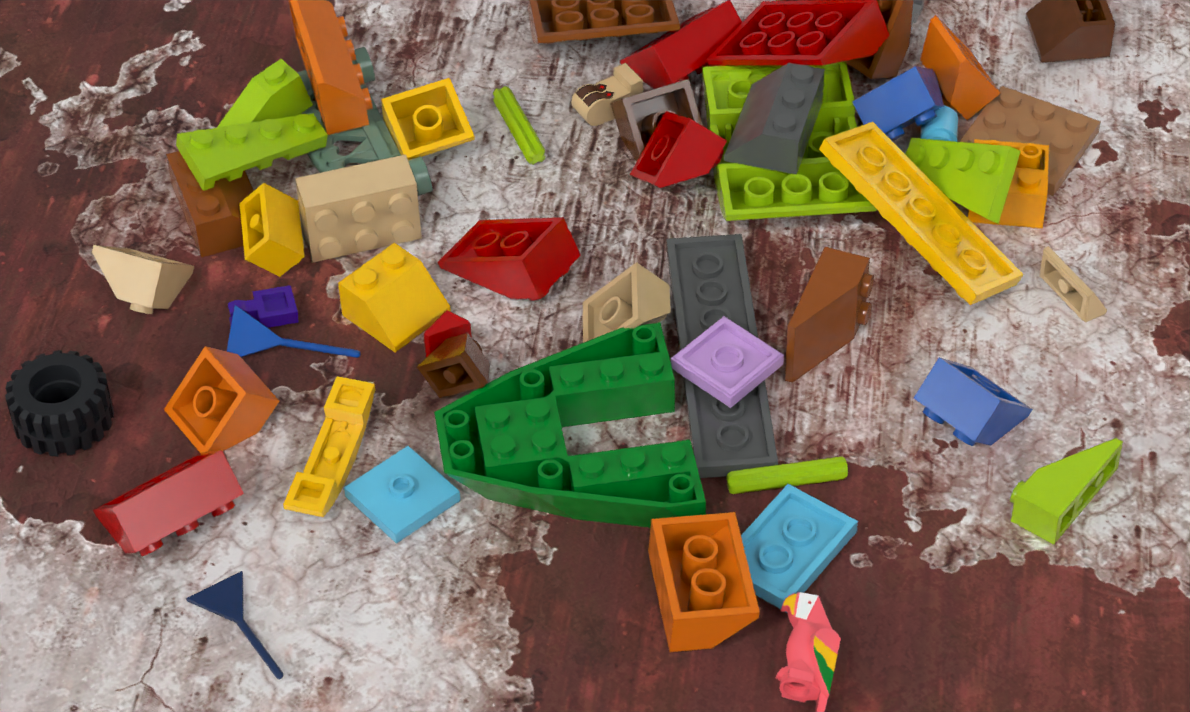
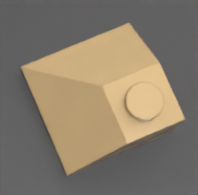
M93 245L92 253L116 298L130 302V310L152 314L154 308L168 309L194 270L193 265L130 248Z
M637 262L583 301V342L622 327L636 328L644 324L661 322L671 313L669 284Z

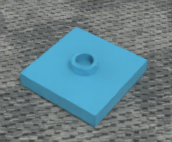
M406 446L344 487L345 497L396 544L461 501L460 491L409 446Z

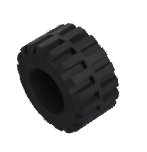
M62 350L53 351V354L50 355L42 353L36 356L37 359L33 361L27 360L22 363V369L15 370L11 375L12 381L7 382L5 388L7 394L5 397L17 439H21L24 447L27 449L33 447L34 453L40 455L49 452V456L58 457L60 453H67L68 456L76 454L75 451L82 448L84 451L92 447L91 443L93 441L99 442L104 437L103 431L109 430L112 425L111 418H114V409L106 374L103 372L99 362H93V358L87 354L80 357L77 351L70 350L68 353H62Z

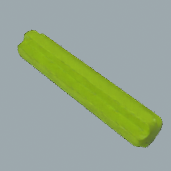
M507 86L501 89L496 88L493 91V101L527 162L533 165L536 162H543L546 157L544 154L545 148L513 92Z
M834 457L730 471L727 474V487L731 494L784 488L787 484L798 486L843 480L848 477V466L845 457Z

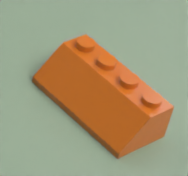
M288 0L296 41L326 133L331 135L369 125L367 110L373 109L368 88L361 89L360 85L364 84V78L360 64L352 63V61L356 60L351 39L344 40V37L348 36L344 17H337L333 4L326 0Z

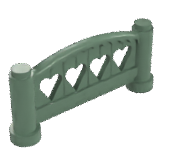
M361 47L354 50L356 60L352 61V63L360 64L364 78V84L360 85V87L363 89L367 88L365 83L375 80V73L366 48ZM306 70L297 72L301 76L312 101L315 96ZM372 97L373 109L367 110L369 125L328 135L326 147L307 153L311 162L320 173L345 168L349 163L363 164L401 156ZM312 101L313 106L301 114L314 113L325 130L320 112L317 110V103ZM340 140L362 142L350 154L345 156L339 155V147L334 145L335 142ZM420 156L408 160L417 183L418 196L432 192L430 175L423 158Z

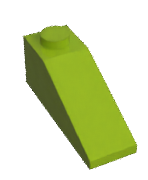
M279 59L251 79L217 128L232 124L296 116L306 111L313 104L301 76L283 59Z
M1114 438L1038 468L1026 482L1021 480L1014 488L1010 497V502L1013 503L1011 522L1055 544L1118 469L1123 441Z

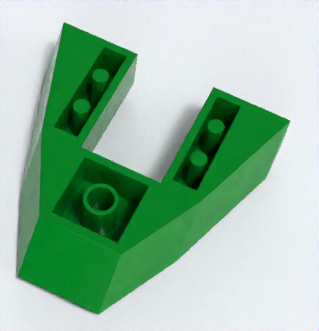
M660 322L644 324L636 328L622 327L510 371L487 383L484 387L478 388L434 412L444 473L488 500L576 520L651 528V519L706 515V500L690 439L580 455H567L562 427L675 412V378Z

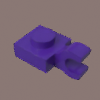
M291 285L252 291L253 300H235L228 303L230 326L235 305L267 328L299 323L298 310Z

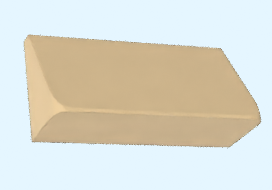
M1049 246L1045 247L1039 276L1085 323L1106 314L1107 309L1096 294Z

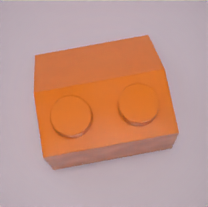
M937 15L931 18L920 61L925 68L934 70L939 88L943 93L941 96L944 106L958 111L966 120H969L1001 94V92L972 51Z
M205 346L164 408V411L200 453L216 450L225 451L259 433L279 403V400L238 354Z

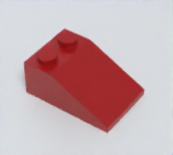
M564 217L479 220L438 261V265L445 271L510 299H529L530 301H535L549 293L550 287L560 277L569 272L570 266L581 254Z

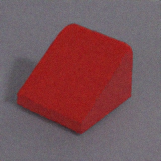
M448 310L444 312L424 332L426 358L447 338L468 333L472 338L470 322Z

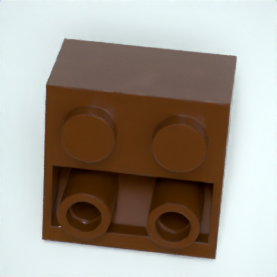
M1041 0L1026 12L1025 18L1041 63L1110 57L1115 22L1106 0Z

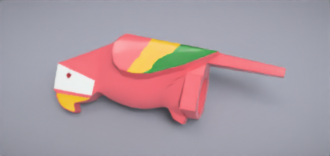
M802 592L794 593L785 598L781 608V612L786 611L788 613L789 620L794 629L786 645L788 666L779 670L776 679L780 681L781 697L803 703L815 700V712H825L841 638L832 629L819 595Z

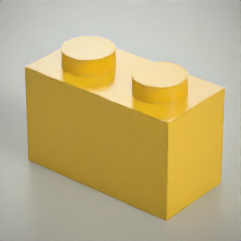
M263 183L239 203L245 260L281 277L305 257L298 200Z

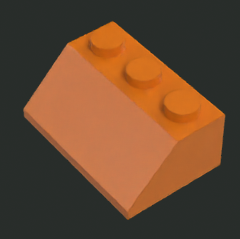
M735 512L651 519L648 554L669 652L714 648L759 618L760 611Z

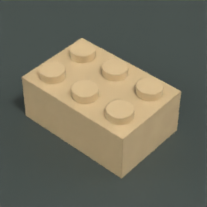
M406 154L295 178L302 231L312 263L386 247L393 243L399 244L422 239L417 183Z

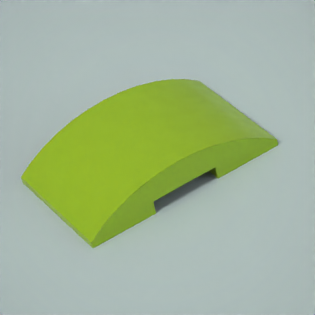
M846 61L828 65H807L824 69L823 102L797 174L724 161L725 152L751 85L784 65L703 67L707 127L710 131L727 141L723 147L724 154L721 161L713 168L719 205L725 221L877 211L819 150L825 138L857 127L855 107L852 103L854 96Z

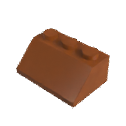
M176 151L166 154L172 188L201 258L244 246L239 203L254 191L246 171H243L242 177L232 181H228L226 178L217 180L213 188L203 191L181 153Z

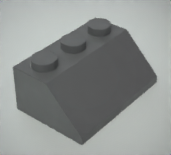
M787 63L753 83L725 152L724 161L797 174L823 102L824 69Z

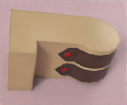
M624 63L614 68V76L599 81L595 85L586 84L580 87L572 97V107L588 124L592 126L601 125L615 119L610 103L643 93V80Z

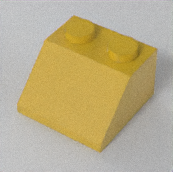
M450 77L381 99L383 120L400 154H406L408 160L475 140Z
M396 243L391 244L338 282L342 315L395 353L428 329L447 310L451 312L449 303L421 260Z

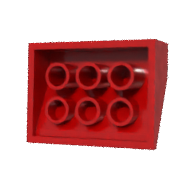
M877 0L762 1L706 60L709 66L786 65L787 63L828 65L872 56L879 50V47L890 34Z

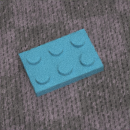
M787 484L741 535L755 595L781 609L785 598L789 595L799 592L804 593L855 535L858 521Z

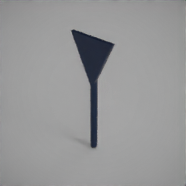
M243 571L186 598V601L235 622L277 679L283 678L284 673L244 620Z

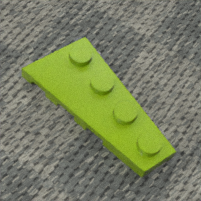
M314 113L178 133L176 147L200 187L205 191L213 188L215 181L222 178L232 181L242 177L244 170L253 167L262 170L271 167L273 160L280 157L290 160L326 147L328 134Z

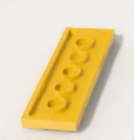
M874 122L824 139L819 150L828 158L830 163L854 185L855 189L879 211L884 219L888 220L905 238L906 242L913 246L969 305H973L1019 283L1024 274Z

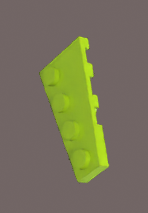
M911 138L905 155L949 199L999 224L1020 156V150L1003 145Z

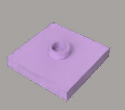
M725 316L671 358V366L674 371L730 408L784 363V355Z

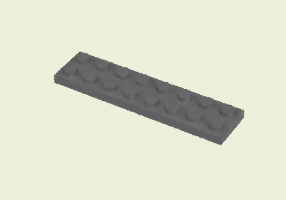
M742 234L666 239L679 351L723 316L758 338ZM683 377L691 444L700 478L727 476L730 471L778 465L765 380L730 408Z

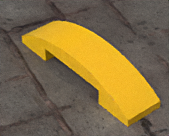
M336 377L324 405L325 420L303 473L296 472L283 503L285 510L324 517L331 509L343 489L360 448L374 398V383Z

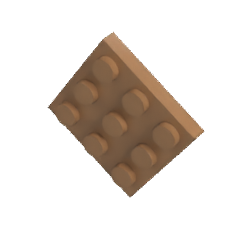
M1001 86L999 88L1001 94L986 105L959 142L974 143V139L1049 145L1047 194L1054 196L1099 133L1101 121L1017 90Z

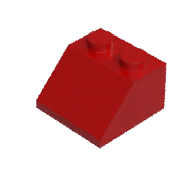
M665 111L630 175L662 188L708 174L711 168L716 167L721 161L724 154L723 147L727 141L690 118Z

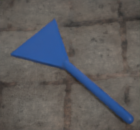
M236 305L234 307L227 352L238 354L240 357L276 346L355 358L361 355L359 350L281 338Z

